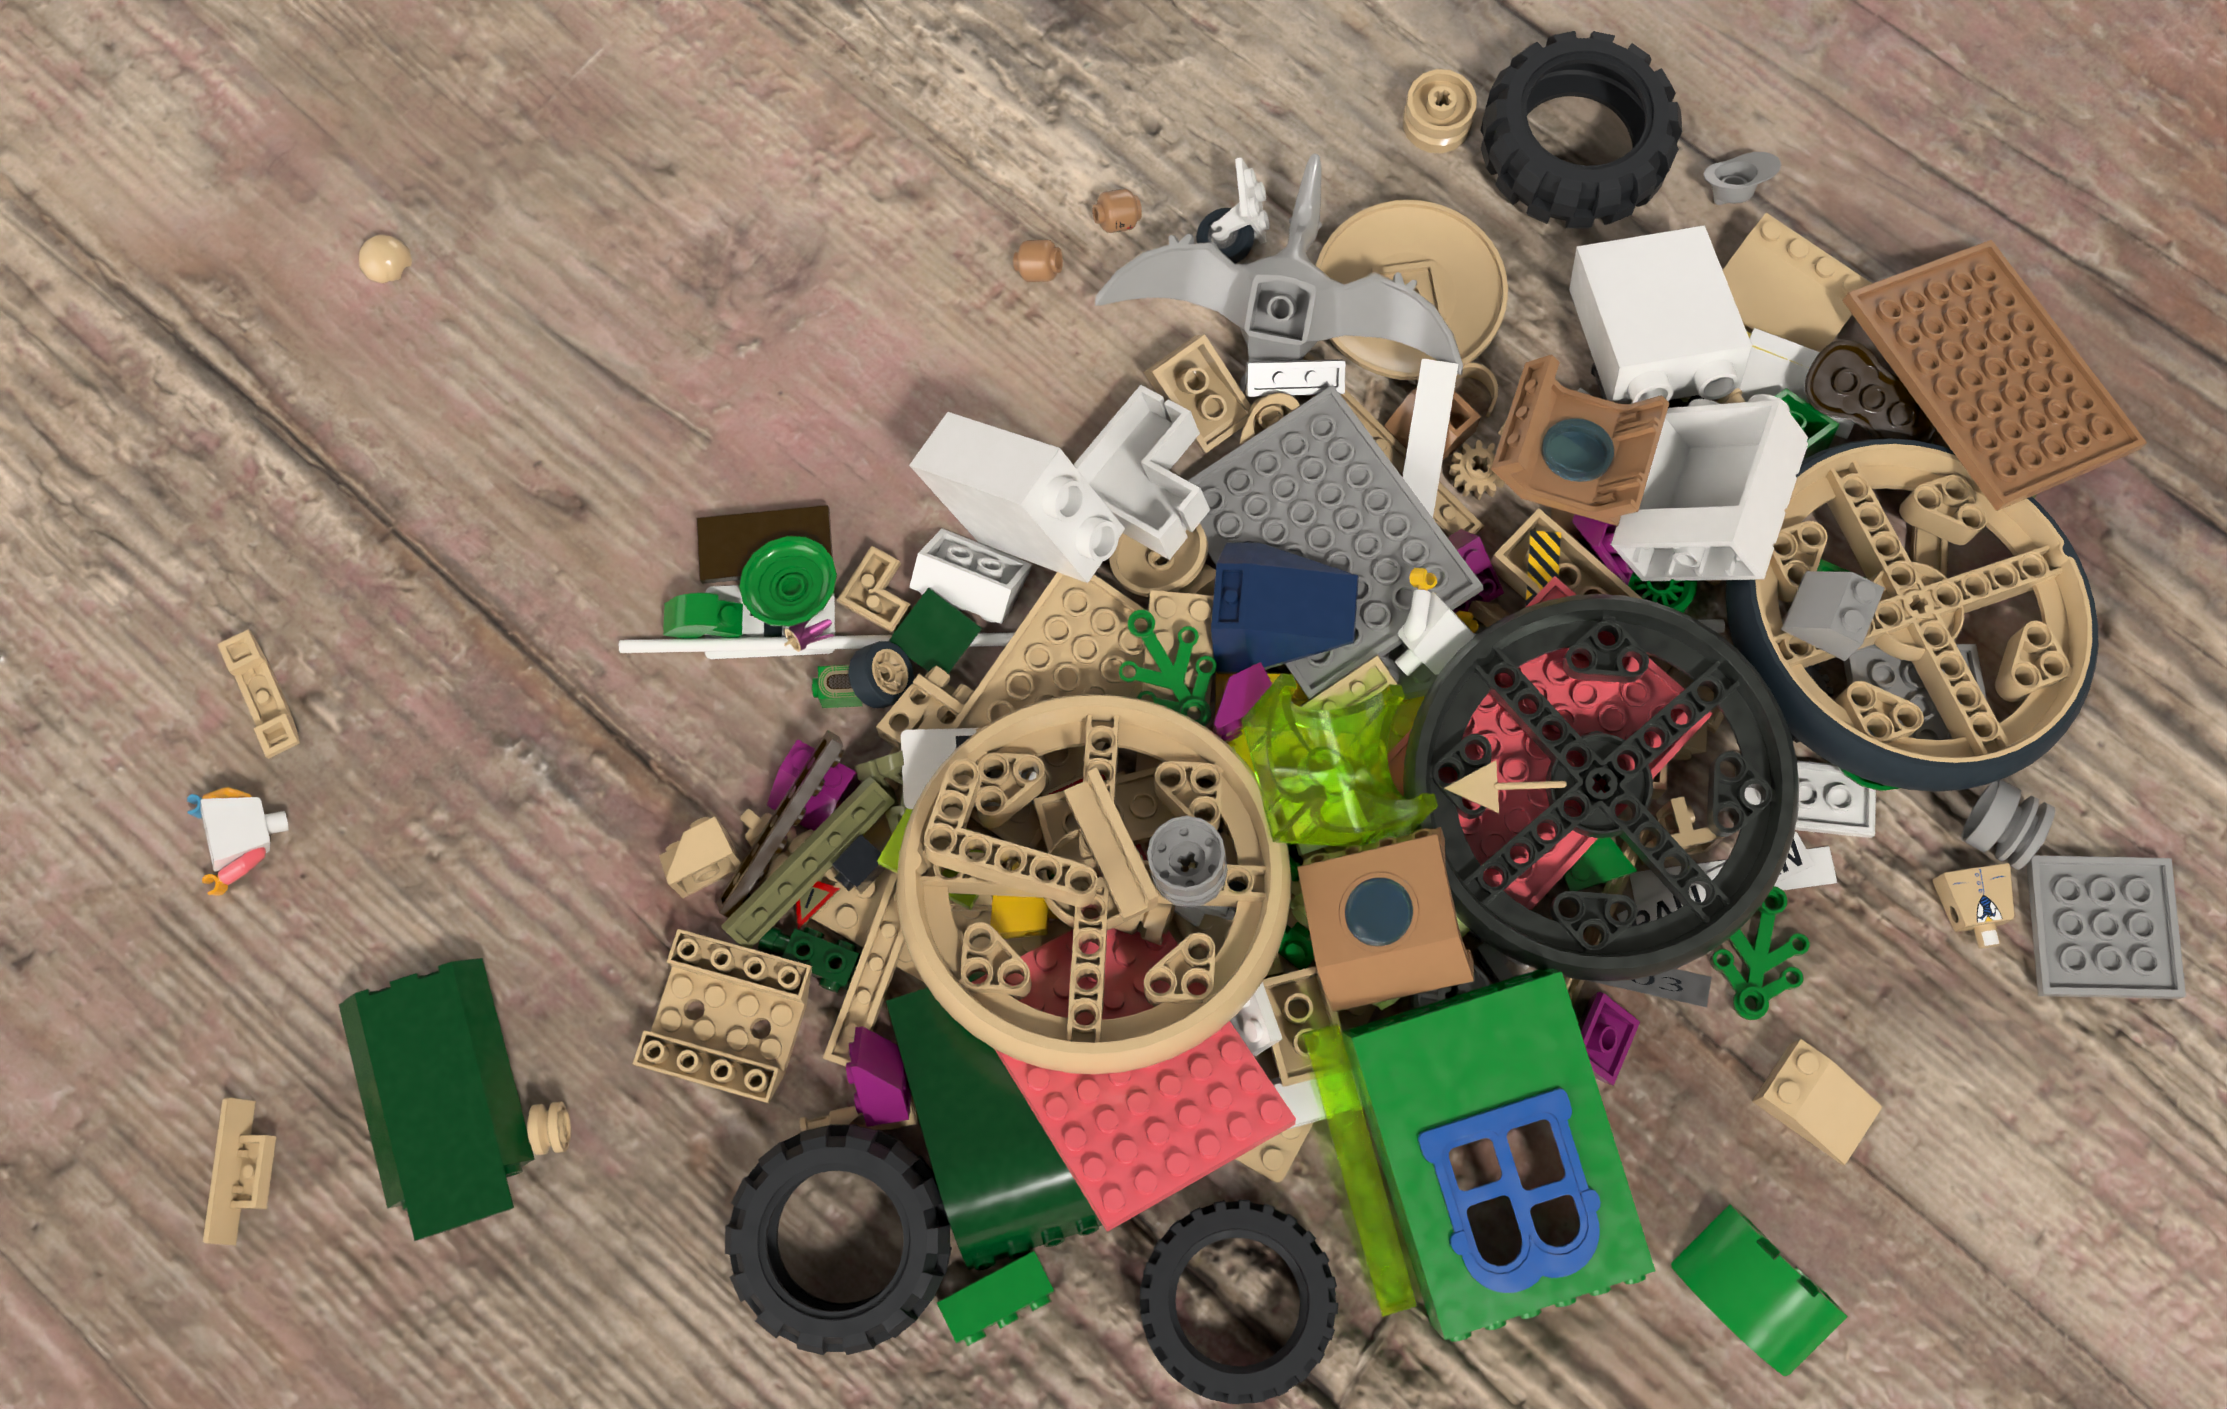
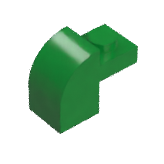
M689 593L676 596L664 603L663 635L683 639L699 638L704 634L739 638L742 636L743 604L719 600L718 594Z

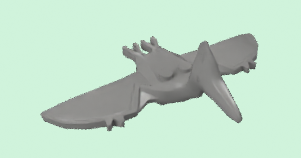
M1315 153L1310 156L1307 162L1293 216L1289 219L1290 228L1287 247L1277 255L1262 258L1252 263L1234 264L1218 249L1214 242L1194 243L1192 234H1186L1179 242L1176 236L1170 235L1168 237L1169 245L1143 252L1117 270L1095 298V306L1131 299L1170 298L1187 301L1218 311L1240 327L1247 344L1249 362L1302 360L1317 342L1347 335L1377 337L1397 341L1416 348L1437 361L1458 364L1457 374L1462 375L1463 362L1454 334L1436 307L1415 291L1417 280H1411L1405 285L1399 272L1394 275L1392 280L1377 272H1373L1364 278L1348 284H1342L1329 278L1323 271L1312 264L1306 251L1315 241L1318 229L1322 227L1320 222L1321 161L1320 156ZM1246 373L1242 376L1239 383L1241 391L1246 390Z

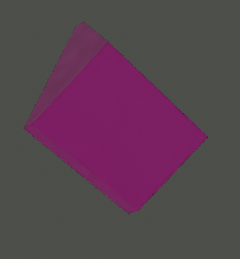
M1597 992L1588 1000L1578 1025L1595 1078L1614 1086L1640 1021L1602 992Z

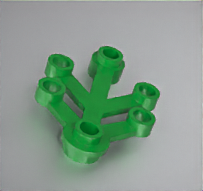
M1147 610L1134 611L1129 616L1127 622L1128 630L1132 636L1142 639L1161 672L1138 667L1136 663L1126 661L1119 667V677L1127 683L1136 680L1171 689L1179 702L1156 698L1155 694L1151 691L1141 692L1137 699L1144 695H1149L1152 697L1153 703L1165 706L1188 716V709L1195 707L1200 711V717L1194 721L1205 727L1211 719V708L1205 701L1210 676L1216 670L1215 660L1210 656H1202L1197 660L1195 670L1198 675L1192 695L1184 684L1192 648L1199 639L1197 630L1194 627L1186 626L1179 631V647L1173 665L1153 631L1155 628L1154 616ZM1144 619L1148 624L1147 629L1138 631L1134 626L1135 621ZM1191 631L1195 636L1192 643H1185L1182 640L1183 632ZM1201 661H1209L1212 664V670L1208 673L1202 672L1199 668ZM1125 666L1134 667L1136 671L1135 676L1126 678L1122 673Z
M1773 886L1767 896L1774 900L1775 907L1772 909L1768 908L1763 902L1758 908L1761 914L1754 949L1741 931V928L1729 938L1749 969L1747 982L1734 966V956L1730 951L1720 949L1713 953L1710 958L1711 966L1716 971L1724 974L1735 991L1733 997L1734 1010L1740 1017L1746 1020H1757L1763 1017L1769 1009L1770 999L1787 989L1793 990L1799 987L1804 979L1802 972L1798 968L1789 967L1781 972L1779 979L1762 987L1765 972L1792 956L1803 955L1810 947L1809 939L1805 935L1797 933L1789 937L1786 944L1769 953L1775 917L1786 908L1788 902L1785 892ZM1794 939L1802 942L1803 949L1801 951L1793 947L1792 942ZM1718 955H1724L1727 958V966L1718 964ZM1788 972L1796 976V984H1790L1786 980ZM1746 997L1754 999L1756 1003L1754 1009L1746 1007Z

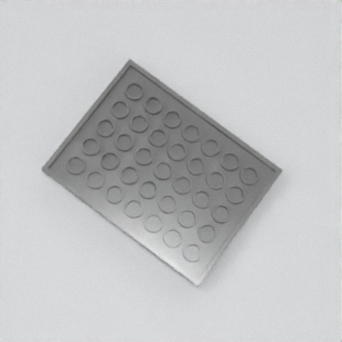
M1331 385L1188 480V482L1201 488L1210 508V511L1200 524L1207 537L1208 555L1215 565H1217V561L1226 543H1262L1358 575L1354 643L1285 664L1309 700L1377 654L1381 658L1404 643L1398 636V632L1405 624L1411 610L1413 592L1418 590V588L1413 587L1410 583L1409 576L1412 569L1425 568L1427 573H1433L1436 576L1437 584L1432 589H1428L1430 593L1434 592L1451 610H1454L1484 590L1482 583L1334 385Z

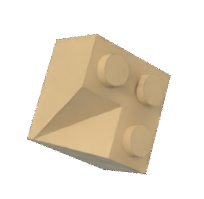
M703 817L696 820L690 825L691 829L683 832L680 841L672 843L665 849V853L659 855L668 884L682 898L736 872L742 863L729 833L716 817L711 819Z

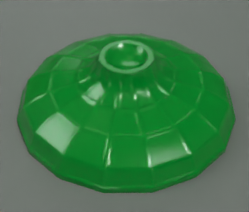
M786 536L766 543L752 554L743 568L739 588L743 604L754 618L770 626L790 627L809 621L825 608L834 594L837 573L832 556L822 544L807 537Z

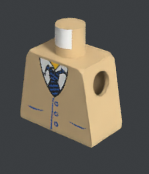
M2010 864L1945 872L1934 878L1933 884L1955 932L1974 930L1979 949L2000 945L1996 926L2004 925L2014 919Z

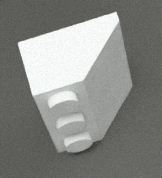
M941 528L918 553L909 588L919 591L922 595L930 588L958 610H967L980 615L982 619L988 622L1002 624L1013 610L1032 564Z

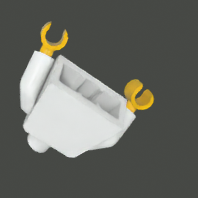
M1414 568L1410 573L1409 579L1411 585L1418 588V590L1413 592L1411 610L1405 624L1398 632V636L1407 645L1408 649L1394 662L1407 676H1410L1423 663L1436 675L1441 672L1463 646L1476 636L1474 633L1477 632L1479 626L1476 620H1472V613L1458 611L1455 614L1434 592L1430 593L1428 589H1432L1437 584V578L1433 573H1427L1425 568Z

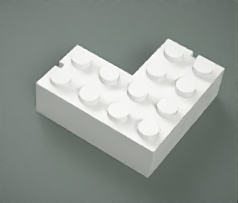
M1140 385L1074 463V466L1125 528L1123 534L1170 560L1188 538L1185 531L1193 532L1210 511L1201 488L1169 471L1200 432L1191 411L1169 399L1165 402L1163 396Z

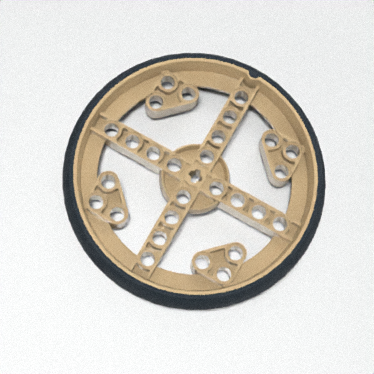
M1867 439L1845 443L1803 459L1799 473L1796 474L1797 480L1788 507L1784 510L1785 516L1776 544H1773L1775 550H1773L1765 578L1756 580H1726L1725 596L1727 620L1733 645L1755 667L1770 688L1783 712L1790 733L1817 755L1843 770L1886 786L1918 791H1952L1983 786L2017 773L2046 754L2067 732L2080 713L2091 687L2099 648L2098 620L2089 580L2077 553L2056 521L2032 496L1996 511L1953 451L1940 445L1905 439ZM1888 488L1912 491L1901 503L1899 510L1904 521L1912 526L1957 545H1965L1986 526L2006 545L2014 557L1951 578H1947L1941 572L1928 565L1911 562L1872 489ZM1827 503L1867 579L1885 588L1864 642L1858 649L1875 644L1879 649L1892 657L1912 661L1953 739L1926 740L1909 737L1923 724L1924 716L1921 709L1908 700L1864 681L1853 682L1835 700H1832L1815 683L1804 668L1835 658V656L1781 630L1783 623L1778 599L1784 602H1793L1803 575L1806 571H1817L1828 537L1826 530L1817 522L1802 521L1823 504ZM2034 590L2042 622L2037 620L2030 621L2010 637L1995 681L1996 691L2005 701L2017 702L2025 700L2008 718L1998 723L1954 641L1962 628L1964 613ZM1868 729L1873 732L1875 737L1869 733Z

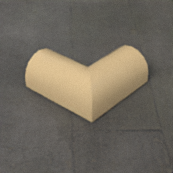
M871 546L836 600L837 603L894 634L912 610L910 603L885 590L901 566L900 561Z

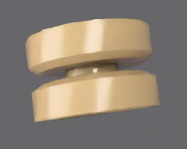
M1442 69L1423 73L1414 80L1407 94L1403 114V129L1407 138L1417 148L1428 153H1446L1455 150L1463 144L1470 133L1477 105V95L1472 84L1463 75L1451 70Z

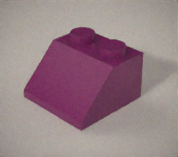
M798 739L796 740L779 767L767 807L774 811L777 809L815 750L814 748ZM838 763L835 768L830 767L823 777L825 779L823 788L816 797L811 796L806 803V813L799 825L808 830L812 829L815 831L857 789L861 781L858 780L857 773L841 763Z

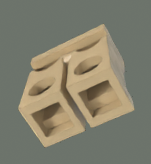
M938 666L932 668L925 677L918 674L913 684L903 693L876 726L879 737L901 751V733L904 730L949 729L974 691L966 685L960 684L952 696L943 691L951 680L950 676Z

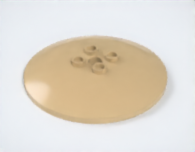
M1395 200L1368 207L1348 218L1332 233L1316 263V267L1329 278L1342 284H1348L1364 278L1373 272H1377L1391 280L1399 272L1405 285L1411 280H1417L1415 291L1436 307L1453 332L1463 367L1476 359L1490 345L1501 326L1508 300L1507 275L1503 261L1493 242L1482 229L1466 216L1436 203L1421 200ZM1344 335L1329 339L1353 363L1365 370L1388 378L1419 380L1422 359L1437 361L1416 348L1384 338Z

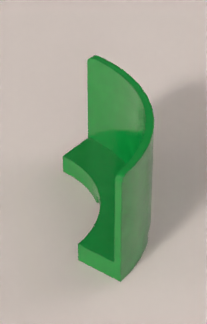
M1729 1204L1673 1260L1671 1268L1740 1340L1783 1376H1788L1848 1316L1827 1292L1814 1283L1797 1266L1792 1267L1779 1255L1781 1251L1748 1217Z

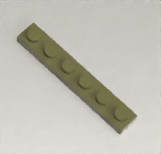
M868 776L721 927L742 947L751 949L832 867V864L860 835H863L896 801L872 777Z

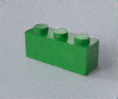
M1033 1251L937 1302V1305L955 1342L959 1344L965 1341L968 1347L987 1337L984 1330L996 1323L1002 1329L1019 1319L1017 1312L1030 1306L1033 1312L1052 1302L1049 1295L1056 1291L1037 1253Z

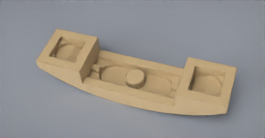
M248 629L217 644L229 672L235 676L256 725L254 731L265 756L269 759L300 744L297 729L282 690L251 631Z

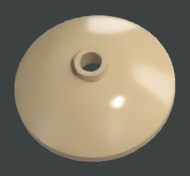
M1199 523L1193 532L1185 531L1188 538L1170 560L1122 533L1118 539L1116 550L1109 558L1115 578L1128 591L1145 597H1149L1150 590L1176 592L1184 588L1200 573L1207 558L1208 541L1202 525Z

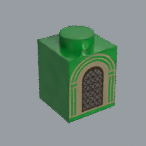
M849 665L818 666V677L812 679L813 697L818 698L822 708L863 706V702L855 695L850 685Z

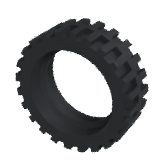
M1239 1199V1201L1225 1202V1200L1214 1202L1212 1205L1203 1208L1199 1207L1181 1220H1177L1155 1245L1146 1263L1140 1287V1314L1143 1329L1154 1355L1165 1370L1177 1382L1192 1392L1207 1399L1227 1404L1264 1402L1267 1399L1281 1396L1289 1392L1288 1390L1298 1383H1302L1309 1376L1312 1369L1323 1359L1326 1347L1333 1338L1335 1316L1338 1314V1303L1336 1302L1335 1288H1337L1335 1276H1332L1328 1265L1330 1261L1325 1251L1322 1252L1316 1243L1315 1236L1309 1230L1306 1231L1297 1223V1219L1290 1214L1285 1215L1276 1210L1274 1206L1266 1203L1264 1205L1252 1203L1250 1200ZM1228 1238H1246L1270 1247L1288 1264L1299 1290V1316L1289 1340L1270 1358L1247 1366L1221 1364L1200 1353L1185 1336L1176 1311L1177 1285L1187 1263L1204 1247Z

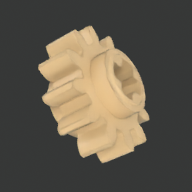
M1477 440L1474 449H1471L1467 443H1464L1461 453L1454 452L1452 457L1454 464L1450 466L1449 474L1456 476L1452 484L1453 487L1464 486V497L1470 491H1475L1476 499L1480 500L1483 491H1486L1489 496L1493 497L1496 492V486L1503 488L1505 482L1491 470L1495 454H1493L1494 443L1490 444L1487 449H1483L1481 440Z

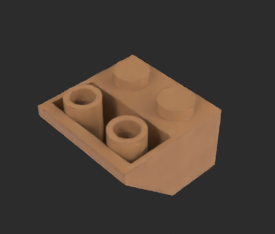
M1417 387L1410 392L1384 425L1406 449ZM1455 391L1443 460L1476 432L1481 418Z

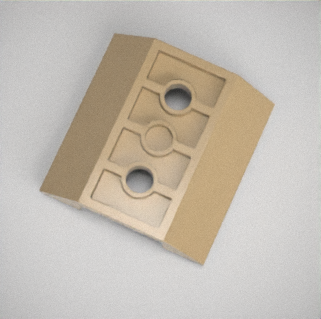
M678 929L667 959V963L672 966L651 1032L643 1031L632 1065L769 1104L786 1073L806 1010L812 966ZM695 1001L702 1002L705 1008L704 1014L697 1020H690L686 1013L688 1006ZM760 1020H767L771 1024L769 1035L763 1039L755 1038L752 1032L753 1026Z

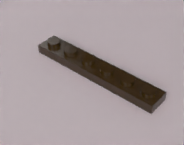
M829 730L826 731L717 900L720 914L729 918L751 896L749 892L755 882L760 883L765 878L769 870L768 862L774 853L778 855L785 847L788 839L786 834L792 825L797 826L806 813V803L811 796L816 797L825 783L823 777L830 767L835 768L840 762L844 750H842L844 745L836 734Z

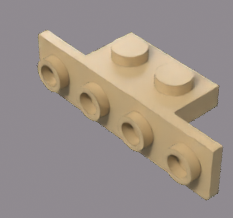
M224 1098L222 1100L203 1242L206 1244L236 1245L241 1209H267L276 1136L251 1135L256 1101L236 1098Z

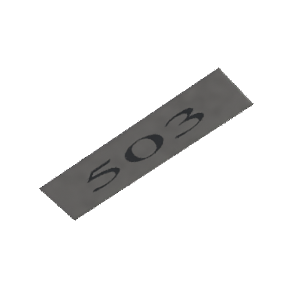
M1673 969L1658 975L1633 980L1591 982L1707 1008L1712 977Z

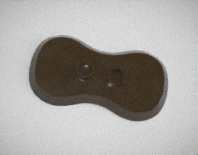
M1852 340L1834 341L1817 355L1810 366L1805 379V393L1811 405L1820 413L1856 422L1864 427L1874 439H1905L1931 444L1939 433L1899 377L1884 369L1871 351L1861 343Z

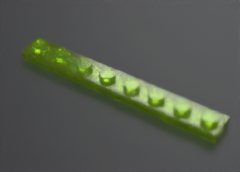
M1336 1023L1302 1033L1379 1312L1383 1317L1417 1307L1340 1027Z

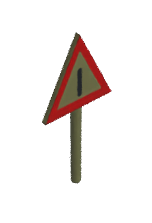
M823 876L796 902L798 930L841 890L840 888L822 883Z

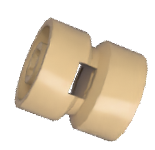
M1158 903L1156 908L1127 920L1114 929L1130 935L1140 932L1142 939L1161 945L1164 939L1162 934H1167L1176 905Z

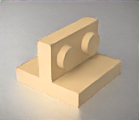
M1684 796L1670 799L1656 813L1657 821L1688 855L1707 852L1725 838L1716 836L1710 831L1709 827L1693 830L1695 815L1692 807L1686 805ZM1653 838L1645 847H1655L1657 839ZM1666 857L1665 860L1674 859V857Z

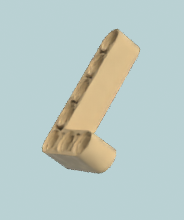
M959 758L950 763L924 835L925 853L931 863L1076 907H1084L1093 902L1096 896L1098 878L1096 872L1091 867L966 830L979 792V769L976 763L968 758ZM960 775H968L972 778V781L967 784H959L955 781V778ZM949 807H957L961 810V813L954 817H949L943 812ZM939 839H945L950 845L946 849L938 850L932 846V843ZM977 849L983 851L985 856L979 860H972L967 857V853ZM1010 859L1017 861L1020 866L1011 871L1004 869L1001 864ZM1041 870H1049L1053 872L1055 877L1049 881H1042L1036 874ZM1083 880L1090 885V888L1085 891H1077L1071 884L1074 881Z

